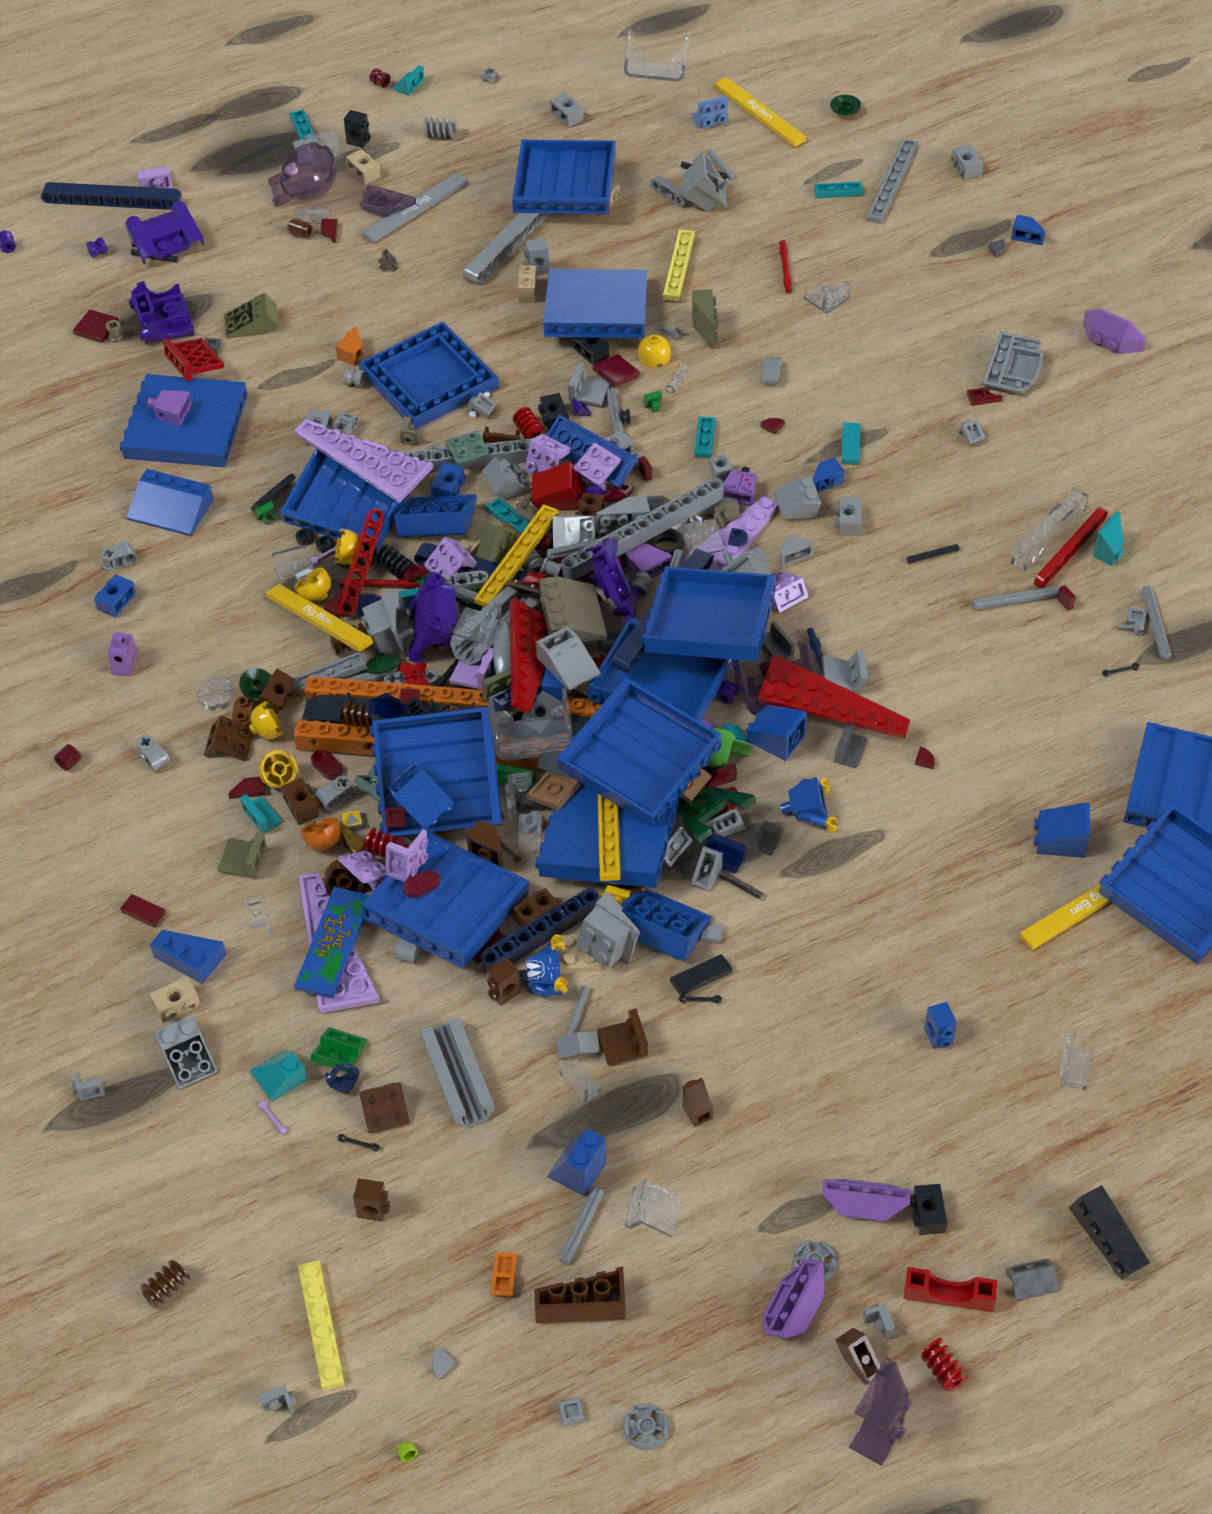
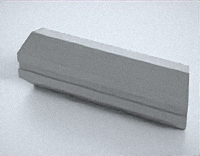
M507 586L452 636L450 644L455 658L464 661L467 665L482 660L483 655H486L488 649L493 648L496 632L500 631L502 627L500 625L501 622L506 621L510 623V601L513 598L525 602L533 609L539 607L538 602L531 598L527 600L520 598L517 590Z
M460 1017L449 1020L445 1025H439L436 1028L431 1026L420 1030L419 1032L454 1122L466 1128L486 1123L495 1109L494 1103Z

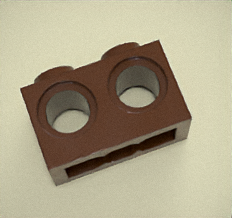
M583 493L582 500H578L579 511L575 512V515L595 516L596 521L597 512L605 509L604 495Z
M544 888L540 892H535L524 902H519L513 908L514 920L522 928L560 904Z

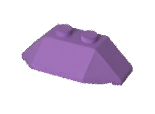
M1101 308L1085 312L1083 326L1089 341L1117 354L1143 351L1146 336L1141 334L1138 328L1130 321Z
M823 1179L822 1194L842 1216L852 1219L866 1218L871 1221H886L910 1204L911 1189L851 1179Z
M803 1259L799 1266L792 1269L781 1279L762 1316L765 1333L768 1336L788 1338L806 1333L824 1297V1264L822 1261Z

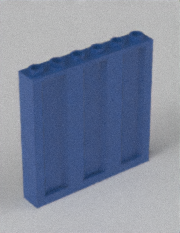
M522 139L512 197L513 213L609 214L616 159V141Z
M315 449L282 507L280 515L284 523L307 528L312 532L330 536L337 540V538L342 536V533H339L340 529L351 530L360 536L366 514L370 510L377 508L384 515L374 552L377 553L395 522L394 515L404 505L409 494L398 503L318 449ZM371 514V518L374 521H378V516ZM367 528V534L369 536H374V532L371 529ZM362 543L364 545V549L369 550L368 545Z
M626 677L556 758L557 768L653 827L656 822H660L663 819L665 811L674 806L676 798L679 794H683L686 791L689 782L697 778L699 770L703 766H707L713 753H717L722 746L721 734Z
M489 707L372 721L373 726H370L371 738L374 737L375 745H372L373 757H376L377 762L374 765L375 776H378L379 784H376L377 796L380 795L381 803H378L379 815H382L383 823H380V830H383L384 835L388 832L390 833V838H392L394 835L397 837L419 835L422 830L427 831V833H439L472 829L478 820L489 822L493 826L503 825L492 716ZM418 761L453 800L452 808L446 814L442 813L437 818V822L432 827H427L426 829L407 810V826L386 828L385 808L402 806L392 796L388 786L413 763Z
M1147 722L1123 822L1148 828L1152 821L1156 822L1159 819L1160 812L1164 808L1168 809L1173 803L1212 831V737Z
M1172 803L1168 809L1164 808L1160 812L1159 819L1156 822L1152 821L1147 828L1148 832L1145 835L1141 834L1135 841L1136 845L1126 850L1123 855L1124 859L1121 862L1117 861L1111 868L1112 872L1102 877L1099 882L1101 886L1098 893L1196 964H1199L1212 949V831Z
M428 832V845L426 847L428 857L426 862L420 865L416 875L428 870L437 872L440 875L439 887L420 897L410 898L403 892L404 882L387 876L361 904V918L464 969L511 915L513 908L528 895L529 880Z

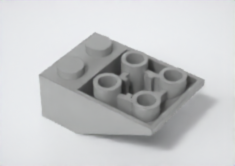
M627 497L597 512L595 538H602L649 513L647 497Z
M568 626L536 641L537 658L569 691L601 675L580 638Z
M193 1015L153 1033L178 1089L218 1072Z

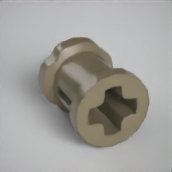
M111 320L106 323V329L109 331L108 338L111 342L115 343L123 339V334L120 331L121 324L117 320Z

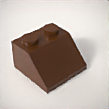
M478 820L466 836L468 851L504 868L503 852L496 827L489 822Z

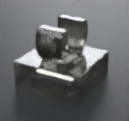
M385 249L381 252L382 258L378 260L381 264L379 268L383 272L388 268L394 272L398 269L396 258Z

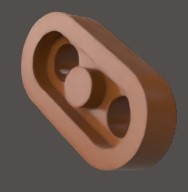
M245 696L238 697L234 701L232 720L249 727L252 724L250 717L254 708L253 701Z

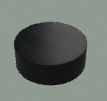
M303 528L296 532V541L299 545L306 546L314 541V535L310 529Z
M321 536L316 540V548L319 552L325 553L334 548V541L330 536Z

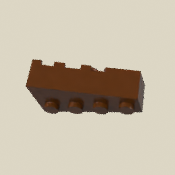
M623 1266L615 1268V1271L605 1273V1271L598 1272L593 1277L585 1279L583 1277L575 1278V1281L564 1284L560 1282L534 1289L536 1323L626 1319Z

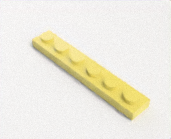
M680 229L678 231L663 300H680L695 231Z
M320 1260L298 1265L322 1390L344 1386L345 1383Z

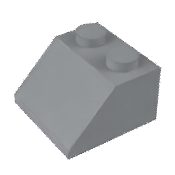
M795 478L774 492L782 519H816L821 501L812 478Z

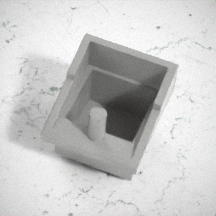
M702 151L693 159V164L682 175L683 194L686 200L693 202L700 209L708 212L718 203L723 204L724 207L727 206L725 188L731 184V181L728 178L724 180L713 167L711 159Z
M760 547L753 548L751 551H744L734 560L728 551L723 553L727 565L720 571L771 574L767 566L769 560Z
M396 589L381 595L382 599L362 608L364 612L362 619L367 627L368 635L373 640L375 651L379 650L386 654L401 651L405 658L407 657V637L415 634L413 629L410 628L409 615Z
M606 892L596 902L590 914L583 920L576 947L607 968L611 967L620 958L629 964L640 931L622 912L621 905L611 894Z

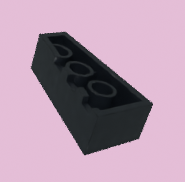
M1102 1185L1080 1196L1069 1207L1075 1218L1110 1263L1114 1273L1121 1280L1143 1269L1150 1263Z

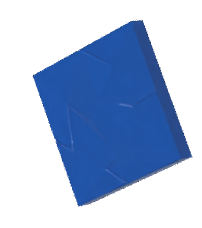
M443 321L358 363L359 370L365 372L367 381L402 418L404 416L411 417L414 430L467 404L473 396L477 397L480 392L484 394L499 387V378Z

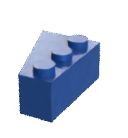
M162 930L150 943L154 958L201 984L226 956L222 941Z

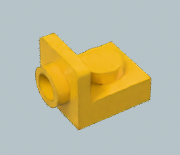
M607 885L605 892L601 893L600 898L608 892L621 905L631 896V893L628 890Z

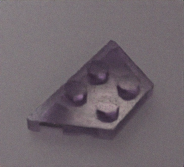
M368 183L366 185L367 191L363 194L360 206L362 210L387 217L417 202L415 197Z

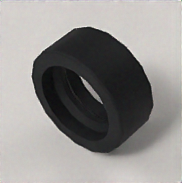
M669 528L651 538L650 545L669 553L673 557L676 549L683 550V536L675 529ZM667 540L677 544L672 549H661L656 546L657 543Z

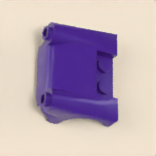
M182 201L174 202L171 206V212L144 221H140L139 217L130 216L125 222L131 245L133 247L135 244L143 265L146 264L145 258L154 256L155 259H162L165 256L189 250V247H192V243L199 240L201 245H204L203 235L186 204Z
M144 281L136 283L137 286L131 291V299H128L130 308L136 311L141 325V331H138L141 341L144 340L145 343L195 335L183 295L180 292L179 283L165 292L149 290Z
M608 537L597 545L585 549V552L592 551L594 553L592 555L594 560L592 568L606 599L611 598L614 605L617 606V609H614L613 612L614 616L630 612L621 619L624 622L629 620L630 617H636L640 592L635 587H630L616 555L618 543L615 539Z
M431 572L427 575L409 603V619L414 620L413 625L415 626V635L409 645V661L424 663V659L421 656L424 648L432 644L450 645L452 636H450L451 627L456 625L455 586L444 582V578L436 572Z

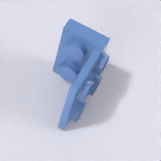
M726 95L698 103V112L692 113V119L698 129L727 122L728 97Z

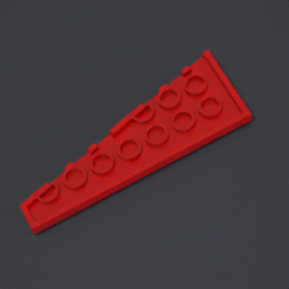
M513 598L510 601L511 706L527 714L532 709L545 667L537 658L536 641L548 636L549 632L544 614L528 606L525 602Z
M774 654L758 696L759 703L807 712V715L903 739L906 738L911 719Z

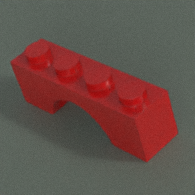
M907 1267L903 1299L993 1312L998 1280L974 1277L968 1281L954 1282L938 1278L930 1270Z

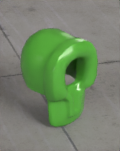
M713 728V730L721 734L722 746L717 753H713L707 766L714 769L727 766L730 754L742 757L749 756L751 744L737 740L735 735L728 730Z

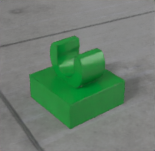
M658 390L644 394L642 401L644 408L650 407L652 412L659 411L658 407H660L662 400L661 391Z
M270 501L257 508L253 515L256 520L261 518L262 522L267 524L266 516H270L272 520L276 518L275 513L272 512L275 506Z

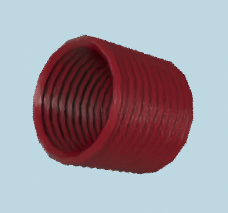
M67 744L54 755V759L62 769L69 771L81 760V755L75 747Z

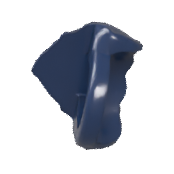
M343 1063L334 1067L330 1075L326 1072L325 1080L329 1087L335 1091L349 1093L356 1083L360 1072L357 1067ZM341 1070H350L349 1073L341 1077L336 1076Z

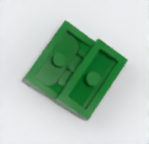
M328 1027L320 1037V1044L311 1053L310 1061L331 1068L343 1063L354 1066L366 1045L367 1039ZM346 1069V1070H341V1071L346 1072V1073H349V1072H350V1070H347V1069Z

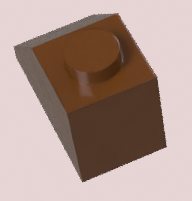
M851 1328L835 1339L844 1360L863 1384H868L884 1373L866 1334Z

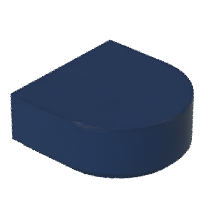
M731 528L728 545H745L748 541L747 532L742 529Z

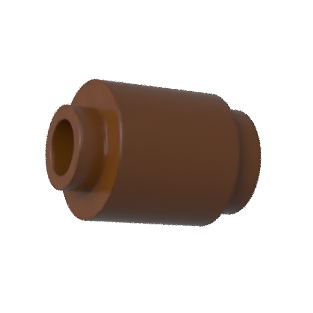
M296 218L290 220L287 225L290 234L303 238L310 237L313 229L309 222Z

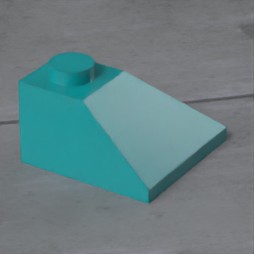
M1116 511L1099 530L1093 557L1110 566L1116 561H1120L1124 554L1122 551L1124 542L1119 511Z
M287 1049L250 1069L251 1074L270 1101L277 1099L307 1081L304 1066L296 1055Z

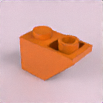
M353 327L350 332H347L343 340L336 346L338 360L354 366L364 356L357 327Z

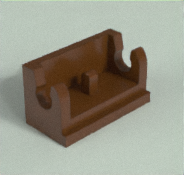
M485 426V431H483V441L485 444L521 440L520 430H516L514 435L490 433L489 427Z

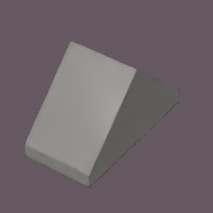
M788 535L780 552V566L783 567L813 556V541Z
M703 846L691 884L706 890L712 888L722 870L721 852Z
M597 1031L576 1032L556 1038L559 1059L600 1052Z

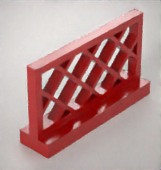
M202 338L173 343L170 339L163 340L164 355L186 381L193 380L192 374L224 368L223 361Z

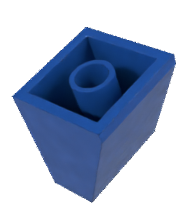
M766 705L763 711L760 710L755 721L747 726V742L786 761L806 735L807 712Z
M418 761L413 763L388 786L392 796L424 829L432 827L437 822V818L442 813L446 814L454 803L450 796Z
M1090 803L1040 810L1038 818L1034 819V830H1037V834H1034L1033 846H1037V854L1085 858L1090 837Z
M589 1129L584 1130L568 1143L549 1172L548 1178L586 1196L607 1163L606 1138Z

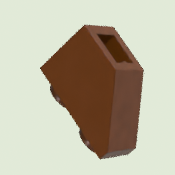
M702 1077L697 1080H690L683 1086L682 1107L694 1127L713 1119V1105Z

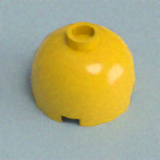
M653 334L646 336L640 341L637 351L640 362L643 365L654 368L657 365L662 364L663 366L669 362L671 349L665 337Z
M340 529L339 533H342V536L337 538L335 558H338V560L335 561V564L350 565L358 545L359 536L351 530Z
M319 567L306 574L307 578L304 581L301 578L294 587L297 593L308 601L324 600L331 588V578L324 568Z
M264 701L252 711L250 717L252 724L249 727L254 735L258 734L263 739L273 740L282 736L285 732L284 730L280 731L278 726H282L278 716L273 708H267L266 705L269 703Z
M275 750L263 756L259 762L258 773L265 785L279 789L282 785L294 781L298 773V766L290 753L283 750Z

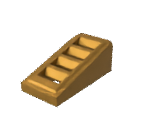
M339 822L341 839L349 853L367 851L364 849V842L342 822Z

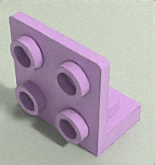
M168 166L138 171L140 187L173 188Z
M544 434L530 440L525 471L535 474L558 466L559 459L570 453V447Z
M594 443L574 468L585 484L588 486H598L603 489L605 494L608 491L605 480L621 460L608 450Z
M444 537L424 565L430 572L447 575L457 573L461 566L474 568L477 561L458 541Z
M785 571L775 574L776 592L773 600L775 612L780 613L808 598L802 577Z
M489 648L486 655H483L482 660L474 664L467 665L464 661L459 660L450 678V683L483 690L482 680L492 677L495 672L493 648Z
M422 830L408 849L392 842L388 843L386 846V875L402 882L416 875L418 868L426 862L428 857L426 853L428 845L427 831Z
M368 851L343 855L338 859L362 883H367L373 890L388 876L386 875V867L379 863Z

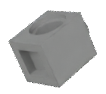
M727 454L710 458L709 470L712 477L721 479L724 483L729 473L733 470Z

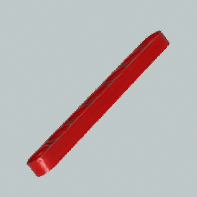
M1098 507L1037 574L1034 580L1035 586L1039 588L1046 587L1105 521L1108 514L1107 510Z
M377 508L370 510L365 516L358 545L338 603V613L345 618L351 616L356 611L384 520L382 511ZM371 514H376L378 521H374L371 518ZM366 529H371L374 532V536H369ZM362 543L368 545L369 551L363 550ZM358 558L364 561L365 565L363 567L357 563ZM352 574H357L360 577V581H355ZM348 589H352L355 592V597H351L348 594ZM343 604H347L350 607V612L344 611Z

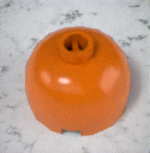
M337 818L322 819V823L317 824L315 821L303 827L301 833L305 844L310 849L321 850L322 853L333 850V846L341 838V827Z

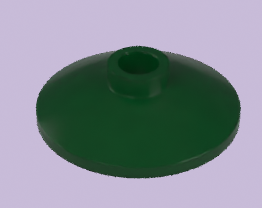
M844 94L834 97L830 102V107L833 112L848 116L857 113L861 109V102L855 96Z
M380 652L366 662L368 668L365 670L371 674L386 673L397 668L401 664V658L396 654Z
M260 668L246 670L239 680L241 692L249 700L257 702L272 675Z

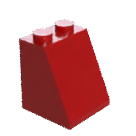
M571 462L532 474V482L530 484L532 495L530 497H532V504L536 505L538 509L544 504L559 511L578 510V500H582L583 493H585V482Z

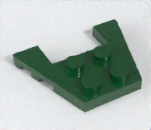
M704 785L690 803L684 799L679 803L677 813L685 825L688 826L696 841L701 843L712 835L711 828L703 823L729 804L744 811L754 804L756 799L753 794Z

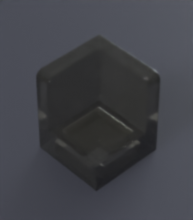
M764 821L754 837V849L771 856L782 840L783 828Z

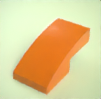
M495 1252L490 1295L513 1297L517 1253Z

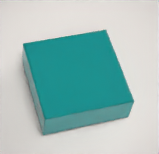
M726 723L722 727L732 732L737 740L744 742L747 740L738 725Z

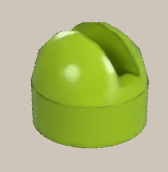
M403 1441L398 1445L397 1452L402 1462H408L417 1456L418 1451L411 1441Z

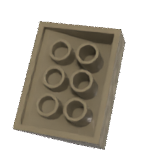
M558 576L539 579L540 599L549 635L568 626L580 638L581 642L607 639L594 585Z

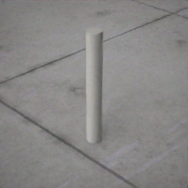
M712 148L709 149L707 153L722 171L726 173L728 178L733 181L736 176Z
M582 986L567 1035L577 1031L590 991L589 986Z

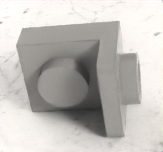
M480 392L477 397L473 396L468 402L470 407L467 411L470 412L474 409L487 418L497 404Z
M967 420L957 430L959 434L963 433L968 446L986 439L978 420L972 422Z
M74 1073L75 1081L71 1082L74 1094L78 1093L80 1101L105 1095L101 1077L81 1081L79 1073Z
M876 1304L868 1307L864 1311V1322L875 1321L879 1333H883L885 1340L894 1338L895 1326L886 1304L880 1306Z
M286 1385L259 1395L264 1411L277 1410L287 1403L290 1415L295 1413L293 1405L297 1403L293 1391L288 1392Z

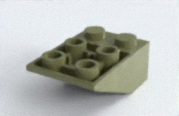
M692 290L693 327L711 349H714V342H718V334L715 332V330H718L717 308H714L716 306V296H713L712 290Z
M265 292L224 314L227 339L266 334L279 327L276 304Z

